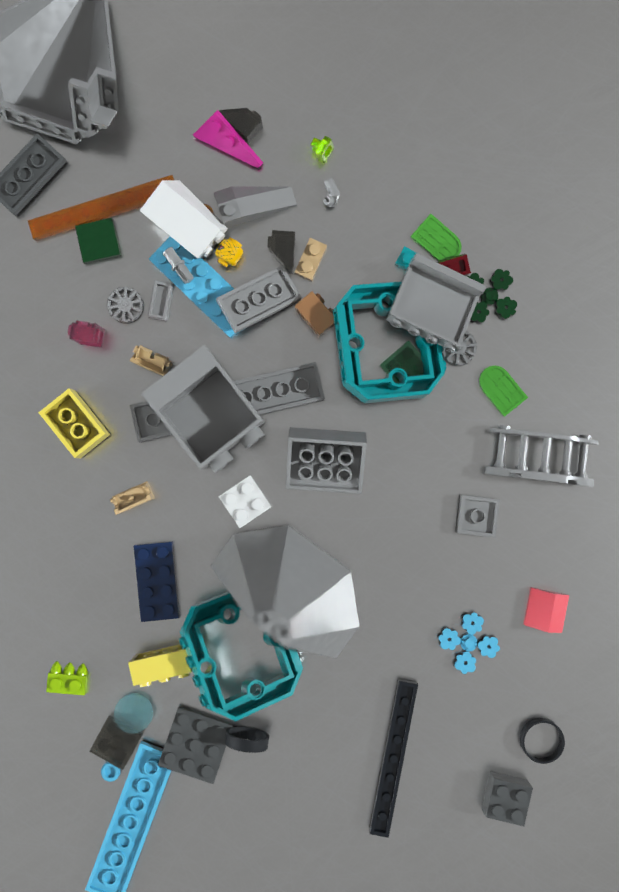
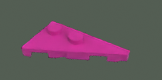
M219 110L193 134L195 138L256 168L263 164L262 160Z

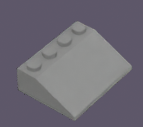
M290 427L286 489L362 494L367 446L366 433Z

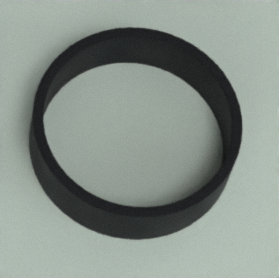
M534 718L523 726L520 733V745L532 761L547 764L560 757L565 747V738L561 729L553 721L546 718ZM539 723H548L555 726L560 738L556 751L544 758L530 755L526 751L524 743L528 730Z
M232 727L226 732L225 745L231 749L247 753H259L268 749L269 734L262 730L250 727Z

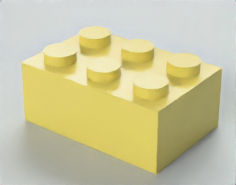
M70 388L38 412L74 458H82L110 435L78 393Z
M178 644L136 654L128 662L133 686L140 685V687L151 685L153 681L159 680V683L171 680L170 677L178 676V678H184L189 676L193 670L187 665L186 650H183L181 645Z

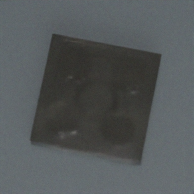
M109 715L89 752L123 770L143 733Z

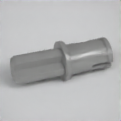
M170 247L163 252V256L171 264L172 270L176 271L185 284L190 283L194 277L185 266V261L181 260L174 251V248Z

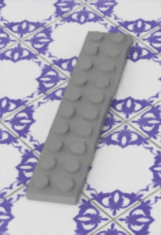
M316 362L234 381L259 415L325 400ZM147 401L130 405L139 443L173 435Z

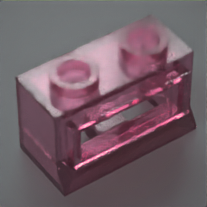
M77 320L76 323L72 322L69 325V339L81 345L102 348L104 328L96 323L91 324Z

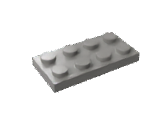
M282 265L217 297L216 302L234 333H237L300 301L302 297Z

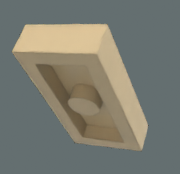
M309 238L294 273L312 281L327 245Z

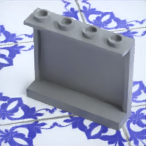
M416 253L409 263L386 320L391 322L390 324L394 327H402L408 330L411 335L421 336L431 344H438L443 346L444 350L456 353L463 347L461 342L479 296L484 293L486 286Z

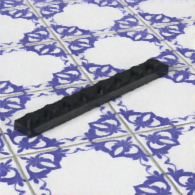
M398 679L369 834L389 838L418 689V683Z

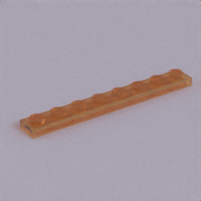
M173 175L28 220L32 237L36 241L73 229L76 225L102 220L142 207L161 181L174 180Z

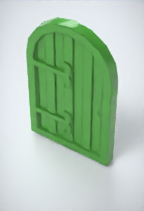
M432 214L411 235L412 239L439 261L458 256L461 252L462 245L460 239Z
M497 365L489 366L480 374L479 385L482 391L504 417L528 398L504 368Z

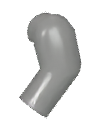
M333 178L324 182L329 191L326 198H324V204L328 207L336 205L340 196V192Z

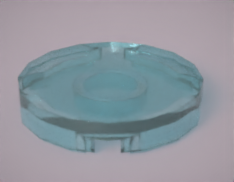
M135 693L121 698L114 710V719L118 728L130 734L139 733L146 729L153 716V709L149 700L143 695Z

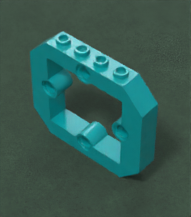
M402 282L353 285L333 310L342 384L344 388L363 403L424 398L430 394L446 371V362L442 356L443 346L431 344L425 338L416 336L415 342L421 352L424 375L408 377L405 370L395 368L384 379L362 381L359 352L363 349L365 341L355 331L353 309L374 308V311L379 316H387ZM382 301L387 302L389 308L384 307ZM350 341H353V342L356 343V345H357V348H356V349L352 348V347L349 345V342H350ZM392 376L398 377L399 384L393 381Z
M228 591L191 606L180 630L181 638H179L182 649L186 650L187 665L193 670V683L196 688L199 687L201 705L229 719L238 721L292 696L303 667L296 649L287 648L277 640L274 642L273 638L264 631L263 640L267 645L274 646L283 674L265 682L248 678L242 683L240 693L224 700L215 674L216 663L209 657L199 627L215 620L223 624H234L237 622L240 616L239 611L242 609ZM226 609H229L231 612L229 619L224 617ZM203 662L208 664L205 672H202L200 668ZM253 684H255L256 691L255 693L251 694L250 688Z

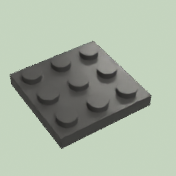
M178 707L158 766L214 784L226 748V732L233 725Z

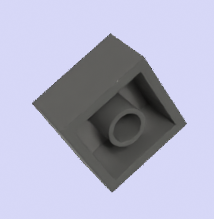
M490 771L481 808L485 817L524 826L533 787L526 779Z

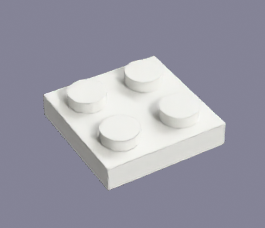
M251 475L219 496L239 528L272 507Z

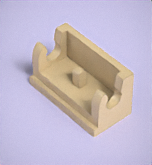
M148 481L112 496L110 502L114 504V512L118 515L155 499Z

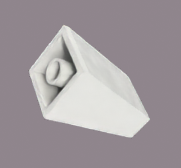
M162 180L140 209L145 216L197 259L210 256L214 251L213 247L224 239V233L228 229L180 180Z

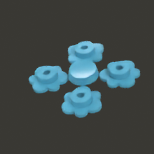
M472 612L471 615L465 614L463 616L464 623L462 627L467 629L469 634L464 635L460 639L457 636L458 632L456 630L451 631L449 628H445L438 637L441 641L440 646L442 649L446 650L449 648L454 650L457 645L461 644L462 649L466 651L462 655H457V661L454 664L455 668L461 670L463 674L475 671L476 658L472 657L470 651L475 650L477 646L481 650V655H487L489 658H494L496 652L500 650L496 637L489 638L485 636L483 641L478 642L476 637L473 636L476 631L480 632L482 630L481 625L484 623V619L475 612Z

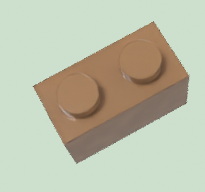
M311 291L295 305V310L320 338L335 325L333 309H327L323 304L325 301L318 293L315 295Z

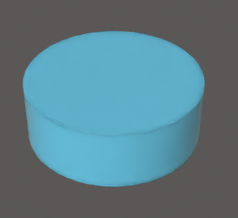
M115 760L107 761L101 768V776L108 782L115 781L121 774V766Z

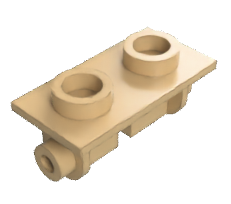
M142 345L135 346L133 351L135 354L130 359V362L162 376L166 375L173 365L169 357L159 353H155L153 356L152 350Z

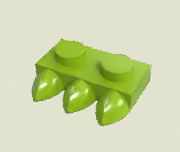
M56 661L48 673L46 692L85 696L88 682L87 667L82 663L75 673L74 666L69 662L62 672L61 665Z

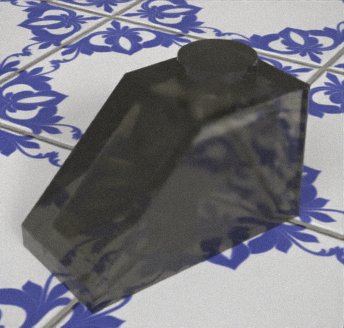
M237 108L219 111L247 144L263 128L262 118L254 110Z
M272 230V236H268V248H271L272 255L283 265L285 270L289 274H293L295 232Z

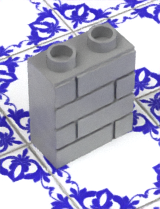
M205 345L141 393L199 469H206L210 466L215 473L234 459L228 451L236 444L241 442L247 449L265 435L259 428L265 421Z

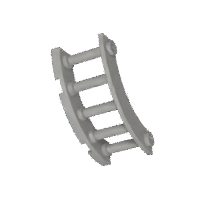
M506 425L490 428V432L499 434L497 461L494 463V467L486 466L485 474L520 478L521 474V478L594 487V479L587 478V474H585L588 445H598L599 442L591 440L592 436L579 435V437L511 430L510 426ZM507 434L521 436L518 466L515 469L506 468L504 464ZM529 436L544 438L541 466L538 468V472L527 471L526 458ZM552 439L565 441L562 470L559 471V474H552L550 469H548ZM573 442L580 443L578 471L575 473V476H571L570 472Z

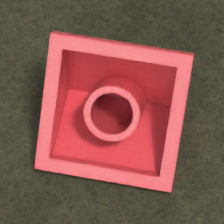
M531 587L524 625L548 633H562L569 595Z

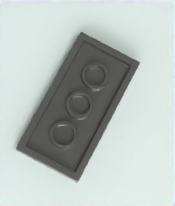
M37 133L0 172V202L16 216L67 160Z

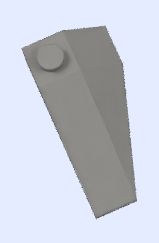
M229 187L213 192L223 223L227 228L297 206L291 187Z

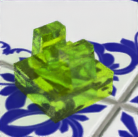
M324 136L323 140L314 138L310 144L313 147L312 150L317 155L318 161L325 164L334 149L332 139Z

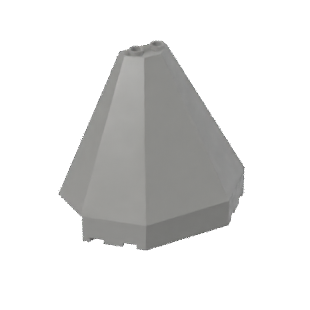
M22 0L1 10L0 117L6 122L74 144L81 142L85 137L89 138L97 134L101 129H107L118 112L117 80L108 1Z
M289 524L233 534L211 564L212 569L247 618L287 648L337 658L359 628L350 569Z

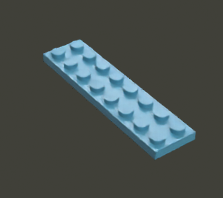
M141 741L85 888L86 891L126 892L171 770L158 766L163 752L162 748Z

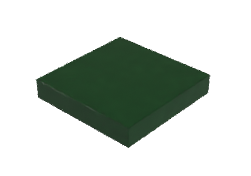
M113 218L75 226L84 264L121 256Z

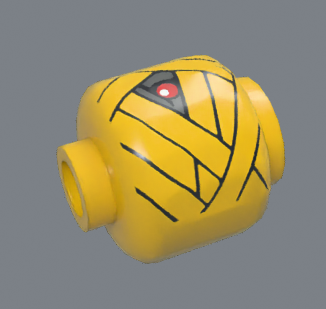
M231 237L223 239L215 251L216 257L219 258L217 262L226 268L228 265L235 266L243 254L242 245Z

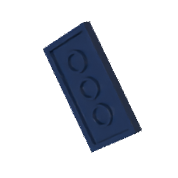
M173 541L134 545L141 622L180 618Z

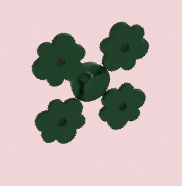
M497 269L494 272V276L491 277L494 288L485 289L481 295L483 302H477L471 317L472 321L477 320L483 323L486 320V316L489 315L487 304H494L495 302L498 307L496 312L501 314L502 318L507 319L510 315L516 313L517 302L511 300L510 297L498 299V292L496 291L501 288L507 290L508 285L513 283V278L509 276L510 272L508 270L503 272L502 269ZM472 273L469 277L481 284L484 283V279L480 278L477 273Z

